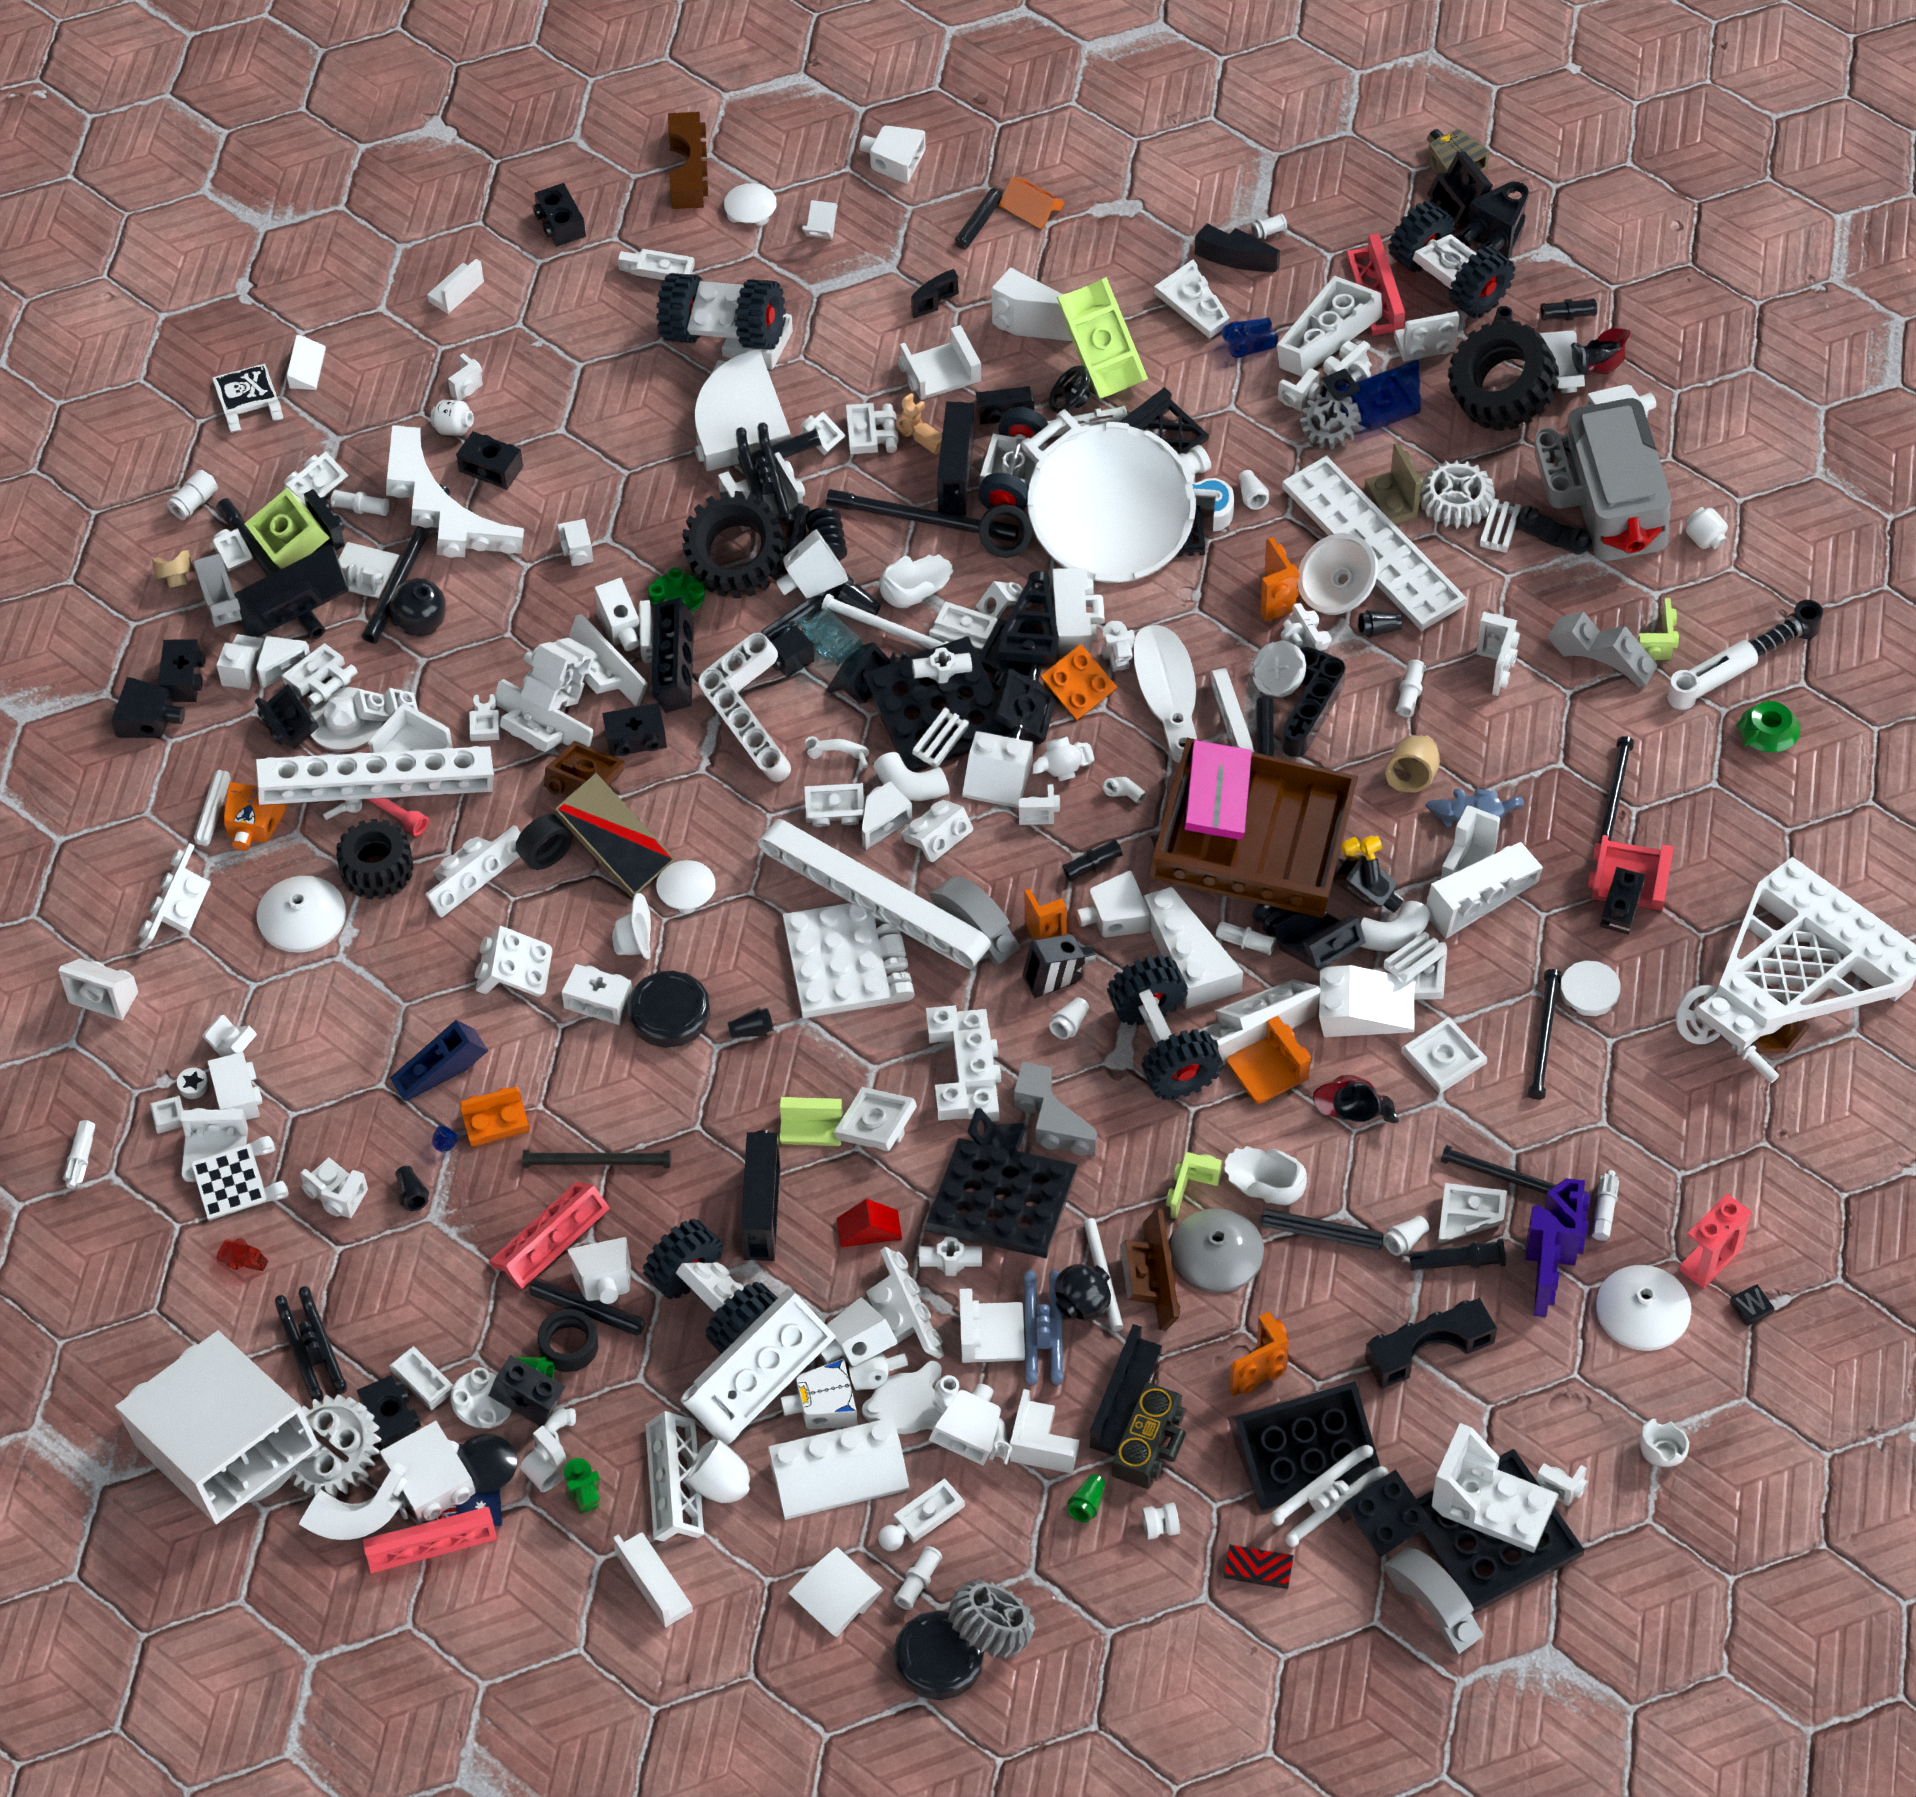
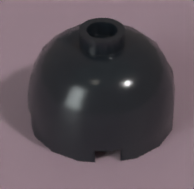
M415 578L403 582L397 586L389 603V616L392 623L396 627L398 625L404 629V633L412 636L432 634L443 623L446 614V600L443 592L427 579Z

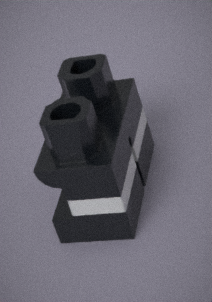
M1616 867L1600 927L1629 935L1644 886L1645 874Z

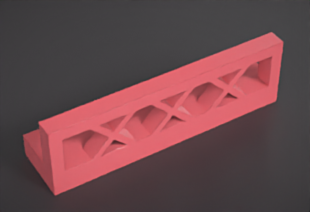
M1370 234L1367 248L1348 250L1346 256L1355 283L1381 293V299L1383 300L1382 317L1388 319L1390 324L1376 326V323H1373L1369 326L1371 335L1374 336L1404 329L1405 310L1380 234ZM1369 257L1370 262L1365 267L1357 263L1355 259ZM1367 275L1377 282L1370 286L1363 283L1362 280Z
M576 1181L488 1262L494 1269L505 1271L516 1288L523 1289L610 1208L594 1185Z
M488 1506L363 1539L370 1572L375 1573L495 1541L497 1537Z

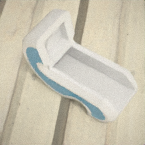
M1190 474L1196 497V505H1200L1201 509L1214 510L1213 532L1223 530L1231 523L1234 514L1233 489L1227 482L1217 478H1207L1195 483V475Z

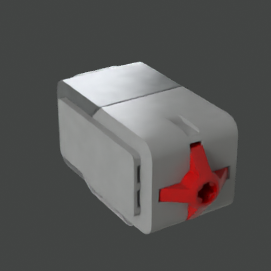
M1626 398L1576 408L1568 416V434L1559 435L1558 431L1552 428H1543L1536 433L1535 458L1547 500L1551 506L1558 509L1580 505L1587 531L1592 540V548L1598 559L1612 561L1661 551L1667 547L1669 543L1671 495L1644 407L1639 400Z

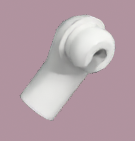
M1127 777L1108 778L1102 786L1106 795L1110 797L1128 796L1137 804L1142 803L1147 796L1143 789Z

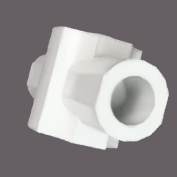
M937 648L929 658L912 660L914 678L930 677L936 680L937 683H947L949 678L955 673L972 671L970 653L954 654L946 648Z
M945 1237L937 1246H919V1266L938 1267L946 1276H956L964 1267L982 1266V1246H964L955 1237Z

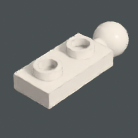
M944 1478L894 1514V1521L898 1525H887L880 1530L878 1535L880 1546L887 1551H895L902 1546L904 1536L906 1535L915 1543L964 1508L965 1501Z

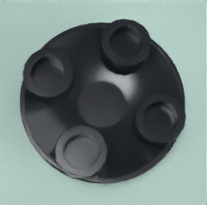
M496 1435L475 1436L462 1444L457 1452L458 1457L472 1478L475 1492L495 1493L512 1479L518 1465L517 1456L512 1445Z

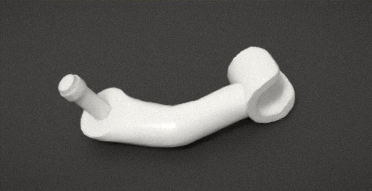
M810 736L805 740V746L809 749L807 754L811 759L819 758L823 751L836 750L848 753L855 759H860V765L863 769L868 767L865 757L869 755V750L863 745L844 739L819 741L814 736Z

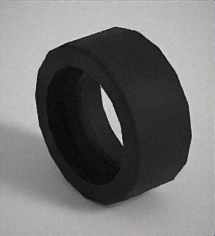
M1000 504L991 507L984 513L979 522L978 533L981 544L989 553L996 557L1010 558L1019 555L1027 548L1031 540L1032 527L1029 518L1023 510L1014 505ZM1003 514L1015 517L1020 522L1022 528L1019 541L1007 548L994 544L988 533L992 520Z
M555 814L543 815L533 820L524 828L516 841L515 850L531 869H546L557 863L569 851L573 843V834Z
M574 1309L558 1310L550 1314L541 1323L538 1330L540 1354L542 1357H546L548 1361L553 1362L555 1370L573 1372L588 1366L595 1358L599 1348L597 1329L594 1322L584 1312ZM574 1327L581 1329L586 1334V1344L574 1353L562 1354L555 1352L550 1346L551 1336L563 1328Z

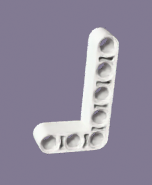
M753 633L703 671L699 677L698 684L757 766L771 781L780 782L789 776L791 765L738 694V691L772 666L778 657L777 649L764 634Z

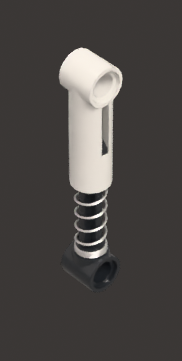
M1802 600L1796 604L1794 612L1784 620V623L1779 622L1775 625V628H1768L1766 633H1759L1756 639L1751 638L1749 641L1741 640L1690 670L1675 672L1670 679L1667 695L1669 704L1679 710L1690 709L1694 706L1697 698L1757 665L1758 657L1762 654L1767 656L1769 650L1775 651L1776 646L1780 644L1785 645V641L1789 639L1794 640L1795 637L1801 639L1814 638L1820 629L1823 608L1816 601Z

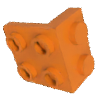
M1273 537L1266 539L1265 573L1267 576L1262 578L1260 614L1265 622L1283 617L1285 614L1292 612V607L1296 604V598L1299 596L1297 581L1300 578L1298 568L1294 563L1291 564L1289 562L1284 547L1280 543L1277 544Z
M1276 1016L1267 1021L1266 1037L1230 1055L1227 1058V1065L1252 1100L1257 1104H1261L1308 1080L1312 1060L1308 1050L1304 1046L1300 1047L1295 1040L1292 1028L1288 1024L1284 1025L1281 1019Z
M1270 1311L1258 1316V1350L1234 1361L1230 1365L1229 1391L1233 1396L1240 1393L1248 1394L1258 1384L1268 1379L1270 1381L1276 1380L1287 1370L1289 1347L1287 1331L1282 1321L1279 1319L1275 1320Z

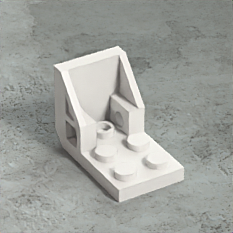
M1460 1423L1436 1475L1432 1507L1445 1518L1534 1553L1557 1501L1558 1493L1498 1470V1455L1472 1427Z

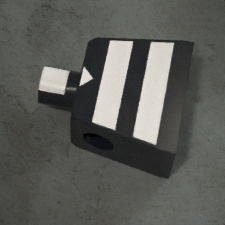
M1071 934L1031 941L1022 976L1034 998L1078 982L1083 965L1096 961L1094 948L1091 945L1080 947L1075 937Z

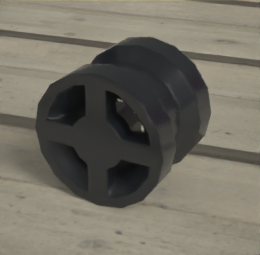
M1258 904L1252 914L1257 922L1263 923V929L1270 935L1275 934L1272 927L1273 924L1290 915L1285 909Z

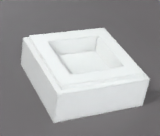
M180 1096L150 1103L157 1134L182 1128L181 1112L183 1107Z

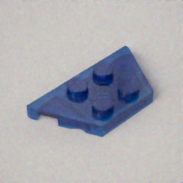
M1414 360L1356 382L1360 387V392L1350 396L1352 404L1357 403L1358 413L1361 416V422L1358 423L1370 431L1420 413L1419 361ZM1348 385L1337 390L1346 391L1350 388V386ZM1342 409L1341 412L1345 413L1346 417H1349L1347 412Z

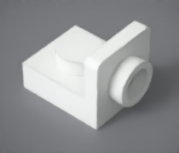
M824 412L816 418L811 415L800 425L803 430L799 435L816 428L822 443L821 446H816V448L824 456L846 436Z
M238 528L231 532L225 529L213 536L214 539L209 547L212 552L221 553L226 572L252 561L253 557Z
M1047 784V797L1019 798V825L1054 824V812H1060V796L1054 795L1053 784Z
M219 1015L203 1033V1038L221 1057L242 1052L257 1034L250 1026H234L224 1015Z
M328 1157L312 1173L306 1169L300 1172L303 1182L302 1189L311 1199L318 1198L321 1201L320 1193L322 1189L338 1194L341 1182L344 1179H348L350 1174Z
M352 1170L348 1179H344L341 1182L338 1194L322 1189L320 1198L324 1209L329 1214L352 1218L368 1191L364 1173Z
M1543 1463L1537 1473L1536 1481L1541 1487L1558 1493L1557 1501L1569 1506L1573 1498H1580L1587 1487L1588 1481L1585 1480L1587 1468L1581 1465L1574 1477L1570 1478L1560 1468L1550 1467Z

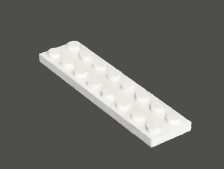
M1328 456L1323 457L1283 481L1282 489L1328 536L1338 533L1353 534L1362 538L1370 545L1378 562V575L1375 584L1421 631L1466 605L1467 598Z

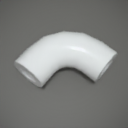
M896 752L886 753L874 762L873 767L880 781L884 785L891 781L908 800L925 801L949 794L948 782L940 767L921 773L912 772L907 769L900 755Z
M1407 901L1403 904L1399 916L1391 922H1379L1364 917L1361 927L1366 943L1360 947L1383 952L1401 949L1425 930L1431 916L1429 908L1417 901Z

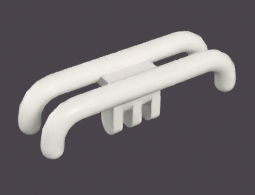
M1361 1446L1345 1456L1271 1514L1270 1522L1273 1525L1279 1526L1284 1522L1285 1518L1307 1501L1316 1511L1286 1535L1285 1543L1288 1546H1297L1299 1540L1336 1513L1345 1501L1388 1475L1387 1468L1379 1466L1360 1477L1349 1487L1343 1480L1335 1482L1336 1479L1356 1464L1373 1455V1448L1371 1446Z

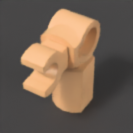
M910 393L902 400L904 410L902 411L901 418L896 422V427L903 436L909 437L913 435L916 442L933 454H938L941 449L942 434L927 423H923L920 412L924 410L925 403L921 401L915 405L913 402L914 395Z

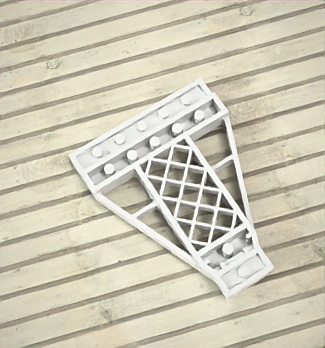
M1791 857L1758 883L1717 991L1698 1006L1695 1015L1740 1049L1744 1050L1760 1036L1775 1033L1785 1024L1887 998L1895 1002L1911 989L1916 980V945L1804 864ZM1756 903L1787 925L1780 930H1773L1752 915ZM1747 929L1765 941L1743 959L1737 958L1738 950ZM1798 942H1808L1810 947L1798 946ZM1781 955L1792 956L1793 960H1783ZM1801 957L1813 958L1814 962L1802 961ZM1822 959L1833 960L1834 964L1822 963ZM1763 969H1774L1776 974L1764 973ZM1784 970L1796 971L1797 976L1785 975ZM1852 971L1874 988L1859 992L1843 981L1842 978ZM1804 972L1816 973L1817 978L1805 977ZM1767 984L1779 985L1780 990L1767 989ZM1787 986L1799 987L1800 991H1789ZM1829 988L1841 996L1811 1004Z

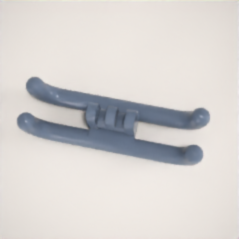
M1028 1270L1024 1274L1025 1381L1029 1386H1034L1038 1382L1037 1349H1050L1051 1383L1059 1386L1063 1382L1062 1312L1055 1304L1058 1300L1055 1294V1282L1060 1273L1058 1270H1052L1049 1274V1306L1045 1304L1037 1306L1036 1273L1033 1270Z

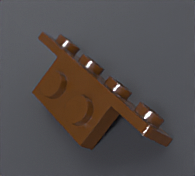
M1155 1209L1143 1222L1145 1242L1125 1239L1119 1246L1128 1300L1155 1304L1159 1330L1167 1331L1179 1318L1180 1305L1177 1302L1176 1278L1173 1275L1171 1265L1172 1253L1168 1246L1166 1234L1167 1223L1164 1221L1163 1210Z

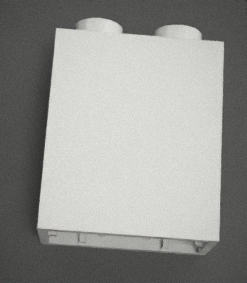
M219 1330L200 1344L186 1349L177 1361L148 1382L137 1385L132 1389L128 1397L115 1405L135 1446L215 1524H218L320 1447L301 1406Z

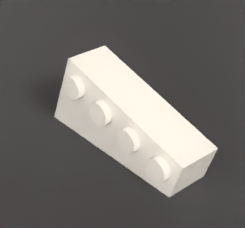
M1334 276L1277 344L1279 368L1302 377L1310 368L1314 369L1339 350L1345 342L1351 341L1383 316L1381 293Z
M1522 842L1513 846H1507L1490 857L1432 883L1426 903L1431 912L1429 920L1442 936L1447 939L1538 883L1543 867Z
M1172 887L1144 895V901L1150 913V931L1158 949L1164 958L1169 956L1172 960H1175L1187 984L1188 989L1186 991L1188 994L1187 997H1183V1004L1186 1009L1242 992L1243 971Z

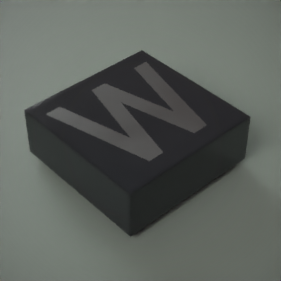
M1758 1284L1730 1298V1304L1746 1326L1774 1313V1306Z

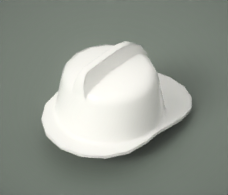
M637 893L634 896L632 912L615 922L612 939L614 951L617 955L631 956L642 954L648 960L651 956L649 946L651 919L647 901L641 893Z

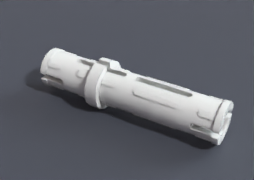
M1125 406L1102 411L1101 408L1094 409L1092 413L1072 417L1077 423L1083 422L1079 424L1081 427L1085 425L1093 426L1106 424V422H1119L1127 416V410ZM1063 427L1051 437L1064 435L1067 430Z

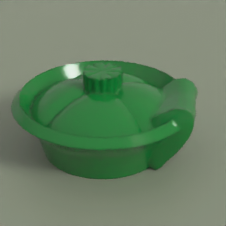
M1766 701L1750 707L1743 713L1736 724L1744 747L1752 746L1763 752L1775 753L1787 750L1797 742L1800 736V724L1796 716L1785 705L1775 701Z

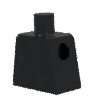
M127 677L111 721L116 737L160 738L164 735L167 723H183L185 709L173 706L171 694L167 688Z

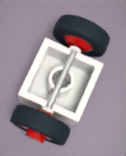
M1015 407L1006 410L1001 416L998 426L999 435H992L980 474L978 497L987 509L1000 504H1010L1024 510L1028 505L1029 483L1036 463L1023 450L1021 442L1026 438L1031 439L1048 425V422L1040 413L1029 408ZM1044 442L1038 448L1044 451L1047 448V443Z

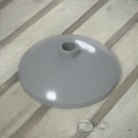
M1219 1208L1201 1210L1184 1219L1176 1228L1170 1246L1171 1260L1179 1276L1191 1286L1213 1293L1230 1292L1249 1283L1260 1270L1264 1255L1263 1240L1255 1225L1237 1212ZM1213 1238H1221L1222 1241L1216 1242Z

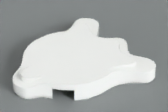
M930 1361L917 1372L899 1373L889 1376L886 1383L877 1388L872 1397L863 1404V1417L869 1422L893 1417L898 1434L915 1433L925 1429L933 1430L942 1416L933 1405V1397L935 1396L933 1386L942 1374L941 1365L936 1361Z

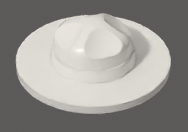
M338 688L331 693L332 697L327 701H321L315 706L311 705L309 711L319 725V728L310 737L322 748L335 752L354 751L368 745L369 740L383 726V721L365 720L358 717L354 695L359 688Z

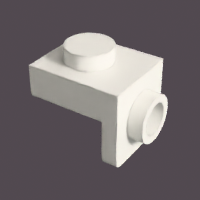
M464 353L459 356L461 370L448 378L451 397L454 400L460 401L466 396L473 394L476 389L483 385L480 364L475 359H470Z
M1310 368L1297 385L1282 379L1278 387V400L1286 406L1302 411L1308 404L1307 401L1316 399V394L1320 392V372Z

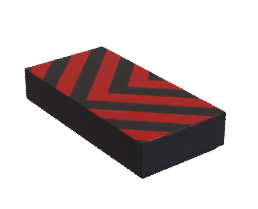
M1229 1544L1224 1578L1288 1589L1294 1555Z

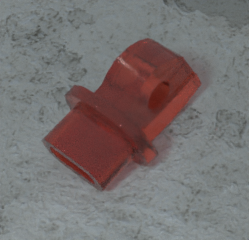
M237 1238L235 1241L225 1239L217 1253V1260L225 1262L228 1268L234 1270L246 1267L264 1271L269 1262L259 1249L247 1245L243 1238Z

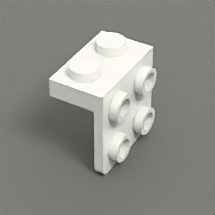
M1571 330L1539 333L1552 351L1556 364L1559 367V376L1556 378L1559 381L1558 388L1561 389V393L1577 392V387L1585 386L1584 375L1576 371L1572 360L1571 344L1577 343L1576 333Z
M1483 612L1476 654L1497 660L1492 695L1498 696L1500 689H1506L1510 677V672L1508 671L1510 666H1514L1518 653L1516 648L1520 633L1516 632L1517 620L1503 617L1500 614Z
M499 926L489 937L486 936L482 940L479 952L482 954L481 962L475 972V978L478 979L476 991L487 995L501 982L537 997H541L545 993L552 956V947L549 944L503 926Z
M228 1107L222 1110H206L203 1108L182 1110L181 1124L185 1134L182 1166L184 1181L197 1182L192 1162L247 1145L248 1126L243 1109Z

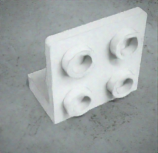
M1458 312L1405 322L1404 329L1395 330L1394 339L1403 362L1455 352L1459 326Z
M972 1288L959 1289L962 1363L1023 1361L1025 1359L1023 1304L1021 1302L979 1304V1300H972Z

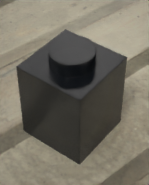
M797 626L771 641L778 652V657L772 667L776 671L780 670L787 678L815 661L813 643Z

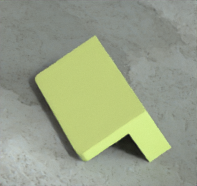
M781 1097V1144L841 1145V1140H837L834 1131L843 1118L842 1099Z

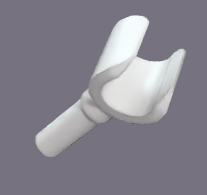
M345 800V803L324 813L323 816L325 820H328L345 811L350 813L359 812L362 808V800Z

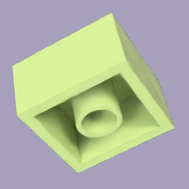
M288 488L283 490L245 523L268 556L281 569L312 554L330 538L302 500Z

